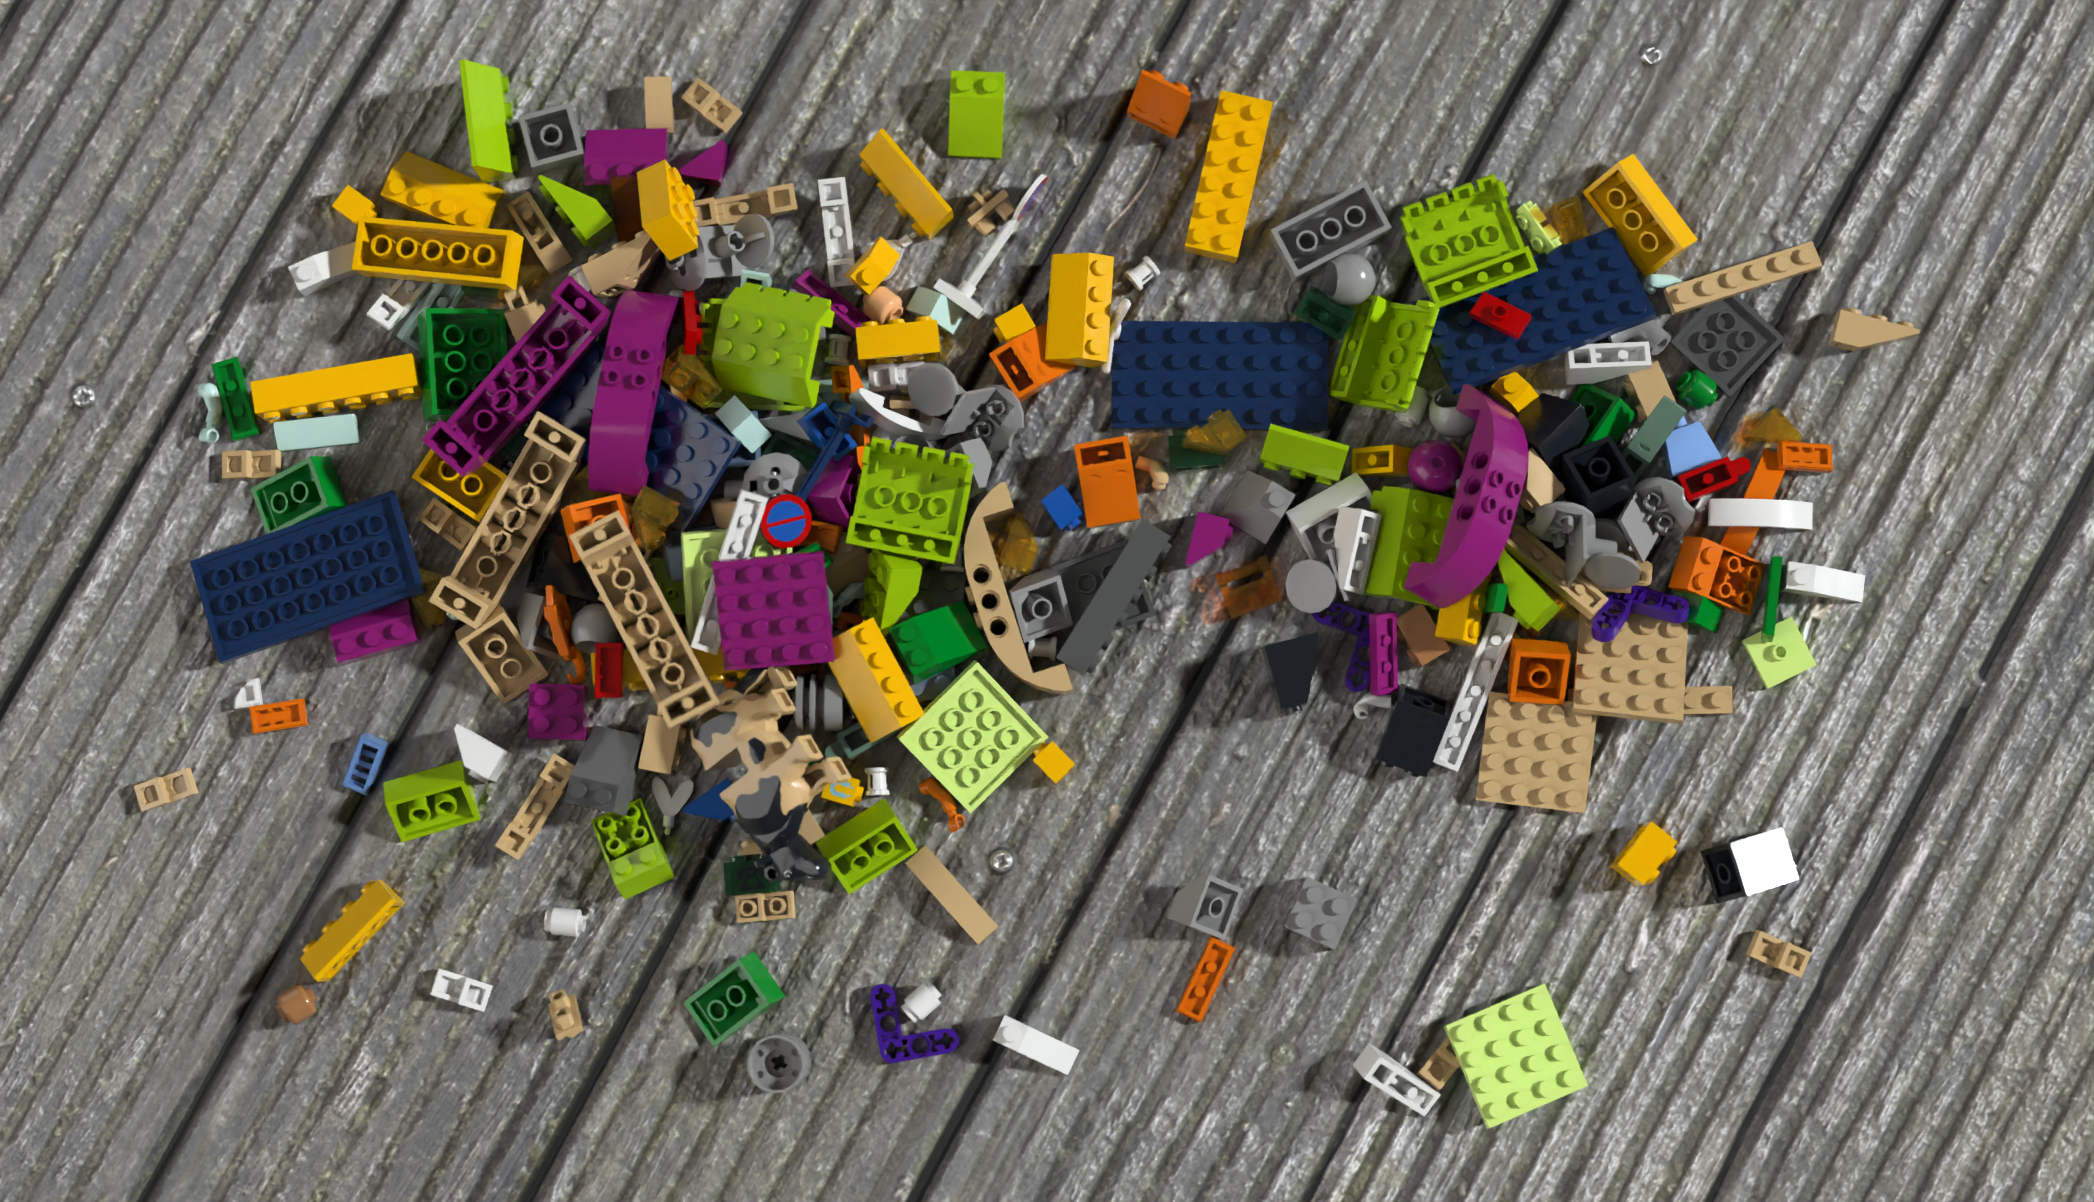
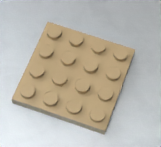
M1578 611L1572 712L1682 724L1688 622L1670 623L1642 614L1630 613L1619 633L1612 641L1599 642L1591 634L1592 621L1596 614L1589 620ZM1609 611L1608 613L1620 614L1621 612Z
M1490 691L1487 699L1475 799L1585 813L1597 715L1573 713V701L1565 700L1564 705L1509 702V694Z

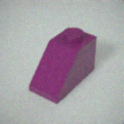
M1198 511L1184 567L1191 568L1221 550L1224 542L1230 543L1233 527L1228 526L1230 519Z

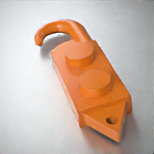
M546 585L544 615L545 619L549 622L553 634V643L557 646L560 656H563L565 660H573L576 677L574 678L569 673L567 678L571 684L580 685L584 681L586 667L581 651L576 648L571 639L570 624L573 618L565 594H560L553 585Z

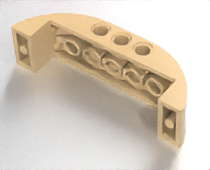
M537 411L524 436L529 438L460 560L450 576L442 577L429 602L474 629L480 627L491 615L524 568L570 487L585 450V438Z
M1006 482L999 483L978 505L970 520L965 537V569L970 585L965 587L970 606L976 604L978 612L973 613L979 631L984 630L989 645L999 662L1021 682L1051 694H1073L1065 663L1036 673L1032 672L985 527L987 522L1015 514ZM984 572L989 575V579L985 583H977L974 580L975 576L978 573ZM988 598H993L997 601V605L993 609H986L983 607V602ZM995 624H1002L1006 627V630L1001 635H994L991 633V628Z
M619 510L569 535L669 729L720 704Z

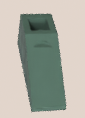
M1665 395L1621 453L1636 479L1639 478L1687 411Z

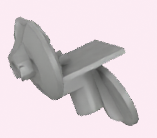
M747 214L740 218L736 225L698 227V248L671 261L666 256L665 259L666 266L671 270V279L677 288L694 291L703 284L705 279L741 277L742 269L746 270V267L755 268L763 266L768 262L773 253L775 244L774 232L771 224L764 216Z
M930 362L917 366L910 375L908 394L912 403L920 412L928 416H942L953 410L939 432L941 436L970 431L974 439L983 438L987 450L1000 452L1012 447L1014 435L1024 427V412L1021 403L1015 394L1003 385L989 384L978 390L966 392L957 383L955 376L947 367L939 363Z
M782 453L766 454L752 462L747 471L740 467L726 468L705 503L712 512L709 502L711 499L734 498L737 501L740 489L765 496L768 500L778 494L794 495L807 475V471L801 462L790 455ZM780 469V475H777L775 471Z
M1661 477L1646 478L1635 485L1631 497L1618 518L1609 520L1603 518L1595 519V538L1615 541L1617 543V550H1629L1630 544L1639 562L1644 563L1659 535H1677L1687 530L1694 520L1695 509L1686 501L1684 488L1674 481Z
M1566 500L1554 501L1535 508V517L1527 522V528L1536 538L1554 543V548L1565 545L1566 587L1571 586L1583 566H1585L1587 577L1602 587L1625 589L1639 581L1640 568L1637 562L1629 556L1617 553V543L1615 541L1595 538L1596 520L1590 510Z
M1336 548L1326 551L1331 566L1322 560L1313 558L1300 561L1289 571L1285 584L1286 593L1292 605L1300 611L1310 614L1322 612L1332 606L1336 600L1340 588ZM1340 589L1344 601L1365 595Z

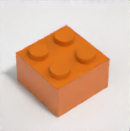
M621 494L568 505L560 510L574 563L582 560L569 535L618 510L629 529Z
M1512 638L1506 681V692L1509 694V702L1564 705L1571 656L1566 642Z

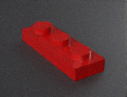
M683 289L681 319L684 354L695 355L696 344H701L702 340L699 300L694 299V291Z

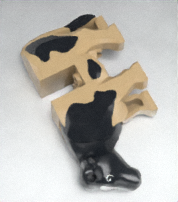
M788 665L751 668L735 687L716 696L720 704L698 715L690 732L692 747L701 757L706 771L737 767L742 762L748 767V773L719 795L731 807L741 828L751 836L763 853L761 858L753 862L755 868H764V876L769 882L800 879L820 881L831 874V863L829 859L818 854L798 832L803 817L814 797L823 791L827 784L846 782L851 779V775L840 757L825 758L821 762H816L807 767L810 761H817L823 758L812 736H798L791 745L785 736L778 731L777 720L782 715L792 714L796 711L794 704L785 691L793 689L798 684Z

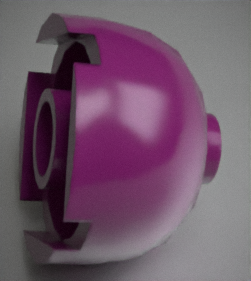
M1439 439L1427 440L1419 444L1410 454L1407 468L1410 480L1420 491L1431 494L1444 493L1452 489L1456 484V480L1460 479L1462 472V460L1457 449L1450 443Z

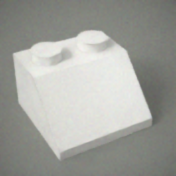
M456 724L454 728L464 766L471 769L469 775L481 782L488 783L489 780L497 782L512 753L468 728Z

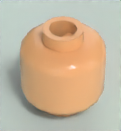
M884 286L875 288L870 295H864L863 312L865 316L877 322L878 325L888 324L889 320L900 319L902 316L901 298Z

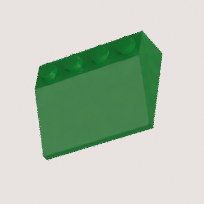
M425 308L417 315L424 422H438L439 420L447 422L507 355L505 309Z

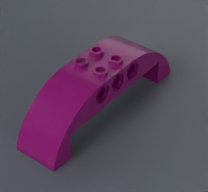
M570 275L550 295L555 301L446 423L439 420L422 439L426 445L461 476L469 475L486 463L521 430L575 369L603 330L610 311Z
M626 290L616 305L607 337L592 414L588 461L590 491L644 497L649 474L645 457L672 323H679L682 297Z
M1463 384L1456 410L1476 422V426L1436 563L1411 562L1404 586L1406 590L1437 608L1448 607L1466 597L1480 585L1499 560L1512 528L1528 466L1527 439L1518 419L1508 409L1468 384Z

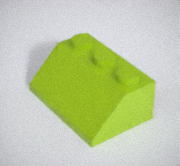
M1270 424L1259 462L1264 464L1263 467L1265 469L1279 472L1280 468L1290 471L1289 475L1305 479L1306 476L1316 478V483L1331 486L1332 483H1338L1349 446Z
M462 760L383 782L385 805L401 842L481 820L471 780Z
M885 798L815 842L822 855L829 859L831 869L849 895L918 851Z

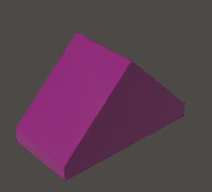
M721 139L678 171L682 178L687 181L722 186L728 150L725 142Z

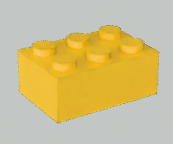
M664 159L637 172L642 227L669 261L698 248L697 236L699 235V230L695 224L697 212L693 206L695 194L690 185H685L682 182L679 171L675 167L672 168Z
M930 316L917 317L915 322L905 323L904 319L889 320L888 324L878 325L877 322L871 321L861 323V327H855L858 360L861 368H868V365L893 362L898 364L922 360L924 362L942 361L937 320H932Z
M430 449L412 476L418 483L478 523H481L507 477L506 474L488 462L463 477L432 449Z

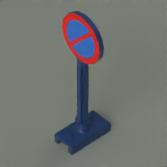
M833 399L829 409L839 417L834 425L835 429L794 495L778 494L767 501L759 529L762 536L771 545L779 548H792L800 544L808 536L812 526V514L805 503L806 498L845 434H849L854 424L869 428L874 421L873 417L857 413V407L853 404Z

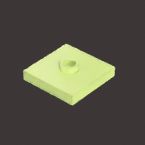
M1792 616L1775 624L1772 642L1761 640L1762 631L1742 640L1766 689L1816 666Z

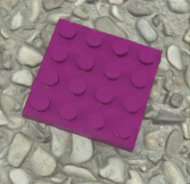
M823 551L713 560L712 567L724 671L834 662L835 653Z

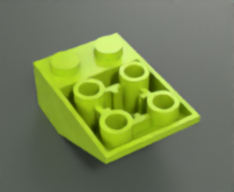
M543 175L538 176L542 183L538 188L551 205L554 203L558 204L555 210L567 226L574 225L571 230L584 247L589 244L595 250L617 233L615 223L596 199Z
M872 548V553L868 555L869 571L868 576L864 579L865 593L863 601L860 602L859 612L865 621L873 617L885 638L889 633V628L894 626L918 593L922 567L914 556Z
M641 798L629 803L626 816L607 812L591 820L615 886L625 900L675 878Z

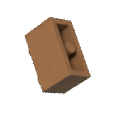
M1419 604L1397 617V640L1399 642L1403 640L1408 650L1405 653L1413 665L1418 664L1421 668L1450 650L1445 640L1435 637L1436 625L1423 604Z

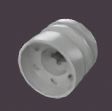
M798 674L796 680L798 684L793 689L792 703L796 708V711L793 712L796 730L804 731L805 721L809 719L810 731H815L818 719H823L826 732L844 731L846 697L834 674L826 675L824 686H818L816 674H811L810 686H806L805 674Z
M789 1033L769 1035L757 1041L750 1050L747 1059L748 1073L753 1083L761 1090L770 1093L786 1092L801 1084L808 1076L811 1067L810 1052L806 1044L795 1035ZM784 1056V1062L787 1066L778 1068L779 1062L775 1059Z

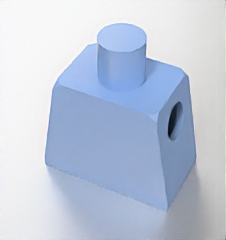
M1684 416L1662 445L1669 480L1722 459L1702 423L1698 421L1687 425Z

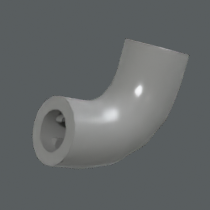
M1651 320L1598 340V343L1649 341L1650 354L1654 356L1668 346L1671 335Z

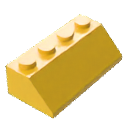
M883 128L879 130L859 154L862 161L859 165L869 177L872 174L879 181L877 187L886 197L889 195L893 197L897 202L894 204L897 211L903 217L908 215L914 222L911 226L920 237L925 235L930 241L954 221L953 210Z
M408 151L403 154L391 169L381 192V196L386 201L439 223L480 228L491 227L505 195V191Z
M1634 154L1616 163L1583 191V194L1607 226L1614 228L1622 246L1645 277L1655 273L1698 240Z
M1095 253L1052 255L1045 347L1046 361L1096 368L1107 362L1114 257Z
M1491 572L1466 597L1448 607L1440 608L1435 637L1464 647L1477 644L1478 636L1481 633L1480 623L1482 611L1486 605L1485 594L1491 579Z
M873 617L833 638L835 660L834 662L827 663L870 743L925 715Z
M383 880L369 881L360 891L363 895L356 902L354 900L348 902L341 910L343 915L337 921L331 920L322 929L324 933L318 941L313 939L302 950L305 954L300 960L317 982H329L405 904Z

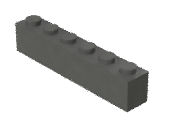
M1142 519L1056 656L1058 662L1065 663L1066 667L1083 677L1087 672L1093 673L1100 661L1096 658L1101 649L1104 651L1108 649L1114 639L1110 635L1115 626L1121 628L1129 615L1125 612L1130 603L1135 605L1143 593L1139 589L1143 581L1147 580L1149 582L1158 569L1153 566L1158 557L1164 559L1172 546L1168 543L1170 535Z

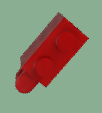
M1729 456L1681 474L1673 481L1684 488L1685 499L1690 503L1734 485L1739 481L1737 477L1744 475L1750 470L1751 463L1745 457L1730 461Z

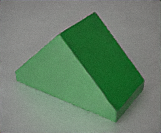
M1672 590L1671 595L1681 597L1689 604L1688 619L1684 622L1717 633L1725 607L1704 596Z

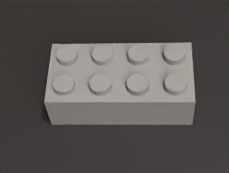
M1366 180L1271 229L1269 237L1295 283L1326 267L1327 263L1333 258L1347 252L1353 253L1388 235L1392 227Z

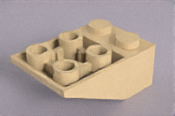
M645 230L635 235L636 239L628 243L626 241L616 243L611 247L612 251L605 254H594L587 259V263L581 265L593 295L612 300L622 295L626 290H632L636 287L661 253V249Z

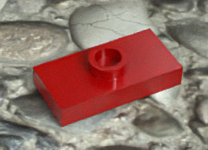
M1486 292L1482 293L1470 311L1471 318L1518 340L1531 320V314Z
M595 643V698H623L624 643Z

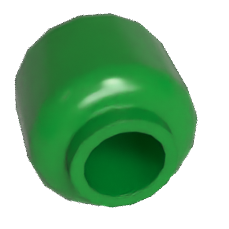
M1699 370L1685 372L1676 384L1678 398L1695 410L1703 409L1705 406L1710 407L1718 395L1716 393V382Z

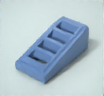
M363 733L358 740L342 786L367 796L385 756L389 742L371 734ZM365 745L378 749V751L375 752L373 750L365 748ZM363 754L373 758L374 762L372 763L360 757ZM360 765L362 767L370 769V772L367 773L362 770H359L356 768V766ZM353 775L365 779L366 783L363 784L351 778Z

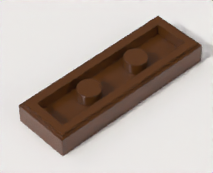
M637 174L611 176L618 243L621 241L628 243L636 239L635 235L645 230L642 227Z

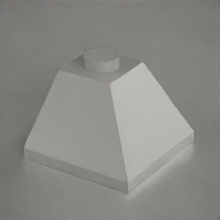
M983 438L964 441L948 449L945 452V458H950V453L955 452L970 455L969 463H974L969 500L985 492L992 459Z
M1248 470L1219 517L1230 519L1229 523L1266 545L1292 503L1295 494L1272 480Z
M1050 568L1025 576L1009 591L1023 643L1073 625L1061 576Z
M525 592L517 615L523 648L569 663L570 660H565L563 656L559 655L557 646L553 643V634L549 622L545 619L544 615L546 597ZM569 606L573 618L579 609Z
M1205 873L1176 893L1167 918L1225 940L1244 889Z

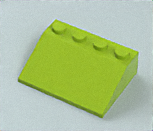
M465 59L459 60L472 167L484 183L516 179L515 171H519L520 167L518 156L513 155L512 145L516 144V135L514 128L510 129L509 119L513 118L511 102L507 103L506 93L510 92L508 76H503L499 68Z

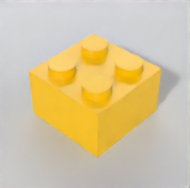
M1652 821L1643 823L1610 867L1634 886L1650 885L1660 873L1657 870L1659 865L1664 862L1667 863L1677 850L1673 847L1677 844V841Z

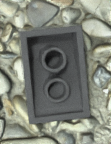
M595 725L570 775L564 802L626 816L645 736Z

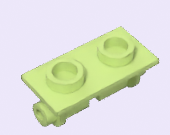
M1531 201L1526 204L1524 203L1512 214L1518 228L1524 232L1531 242L1533 249L1539 254H1548L1553 249L1562 245L1559 241L1561 237L1556 233L1551 224L1545 227L1540 225L1546 220V217L1536 203L1533 204Z

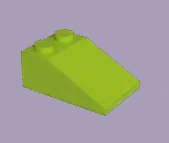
M951 70L948 157L1002 159L1005 73Z
M1503 549L1498 564L1504 584L1508 585L1507 594L1510 604L1516 610L1513 616L1528 630L1533 627L1539 631L1561 610V607Z

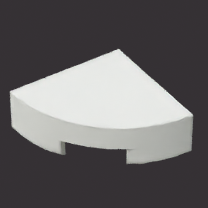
M259 678L248 681L240 689L235 697L234 709L263 705Z

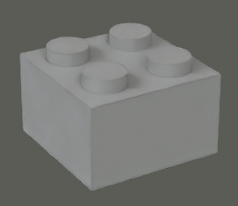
M570 102L518 116L530 164L536 174L584 161L585 147L575 110Z
M1305 877L1283 927L1329 949L1335 950L1358 899L1310 877Z

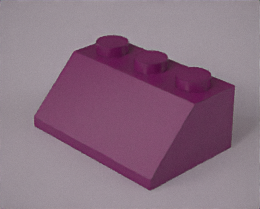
M667 128L586 130L584 153L585 185H611V176L634 175L664 159L669 164Z
M410 599L330 627V636L337 662L342 665L422 643Z

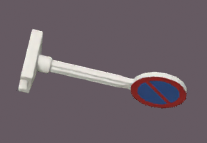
M1041 174L1035 180L1017 206L1012 219L1003 226L969 277L963 280L958 288L941 279L937 281L933 288L980 320L986 311L971 298L977 289L975 286L1014 232L1017 222L1027 213L1041 193L1048 176Z

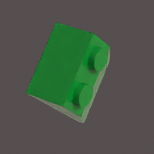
M310 456L250 488L266 534L348 506L331 456Z
M964 601L914 616L889 628L890 639L914 685L988 649Z
M752 952L739 958L683 1003L714 1048L768 1011L786 996L758 955Z

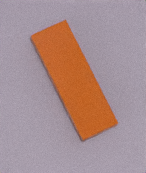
M1210 936L1176 1009L1177 1012L1201 1023L1234 953L1235 947Z

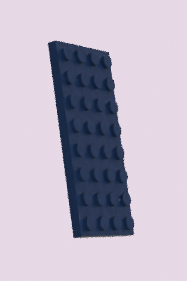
M1613 227L1555 248L1548 254L1542 253L1534 256L1538 272L1484 291L1531 314V320L1518 340L1470 317V311L1482 293L1439 308L1429 345L1453 395L1461 392L1463 384H1468L1474 388L1656 319V313ZM1428 296V297H1425V298H1423V299H1420V300L1432 302V301L1430 300L1429 296Z
M1122 321L1120 337L1117 341H1114L1112 353L1111 429L1268 431L1270 424H1274L1295 431H1328V330L1326 329V327L1328 328V323H1314L1315 325L1310 322Z
M598 340L594 342L575 369L538 410L586 439L581 462L587 466L594 401L606 347ZM660 385L645 457L649 471L644 497H630L681 533L688 532L742 441ZM535 413V414L531 417V419L527 422L529 425H530V423L532 422V420H533L534 416L536 415V413Z
M394 490L190 561L217 657L221 664L426 593L397 494Z

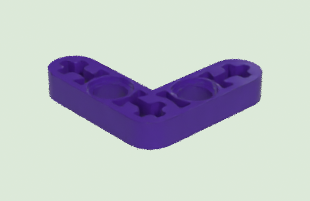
M1637 585L1632 586L1631 594L1610 592L1609 600L1598 611L1592 621L1591 634L1596 641H1612L1631 612L1670 623H1682L1688 619L1689 604L1681 597ZM1646 601H1654V602H1656L1657 604H1655V605H1647V604H1645L1644 602H1646ZM1616 610V611H1620L1621 613H1620V614H1610V613H1608V612H1609V611Z
M1334 601L1327 610L1335 613V607L1341 609L1336 617V624L1331 622L1333 616L1330 615L1320 618L1318 617L1319 612L1311 613V617L1317 623L1358 637L1344 682L1348 690L1356 693L1362 692L1370 682V669L1369 672L1366 670L1362 671L1361 679L1364 680V684L1354 687L1352 686L1353 681L1349 680L1350 676H1355L1358 671V667H1353L1354 662L1362 667L1370 668V661L1363 662L1358 657L1360 648H1370L1369 629L1362 627V633L1356 631L1361 624V616L1367 618L1364 623L1369 625L1370 613ZM1347 612L1354 614L1356 617V624L1350 628L1343 626L1341 623V616Z
M879 984L872 989L870 999L881 1057L886 1062L897 1063L950 1053L957 1048L959 1037L950 1028L903 1036L894 989L887 984ZM884 988L885 992H890L891 998H888L886 1002L887 1007L893 1005L894 1012L885 1011L880 1014L877 1013V1008H883L881 1000H876L875 995L880 992L879 989ZM890 1015L895 1019L896 1025L892 1031H884L881 1028L880 1020L883 1016ZM943 1033H948L949 1037H954L955 1040L950 1044L949 1049H945V1045L941 1044L936 1045L938 1051H931L932 1042L929 1035L934 1034V1040L942 1039ZM916 1038H923L928 1044L927 1050L922 1054L915 1053L912 1049V1042ZM902 1040H908L907 1049L910 1053L909 1057L904 1056L905 1051L896 1053L895 1059H892L890 1054H885V1049L889 1048V1043H894L895 1047L904 1046Z

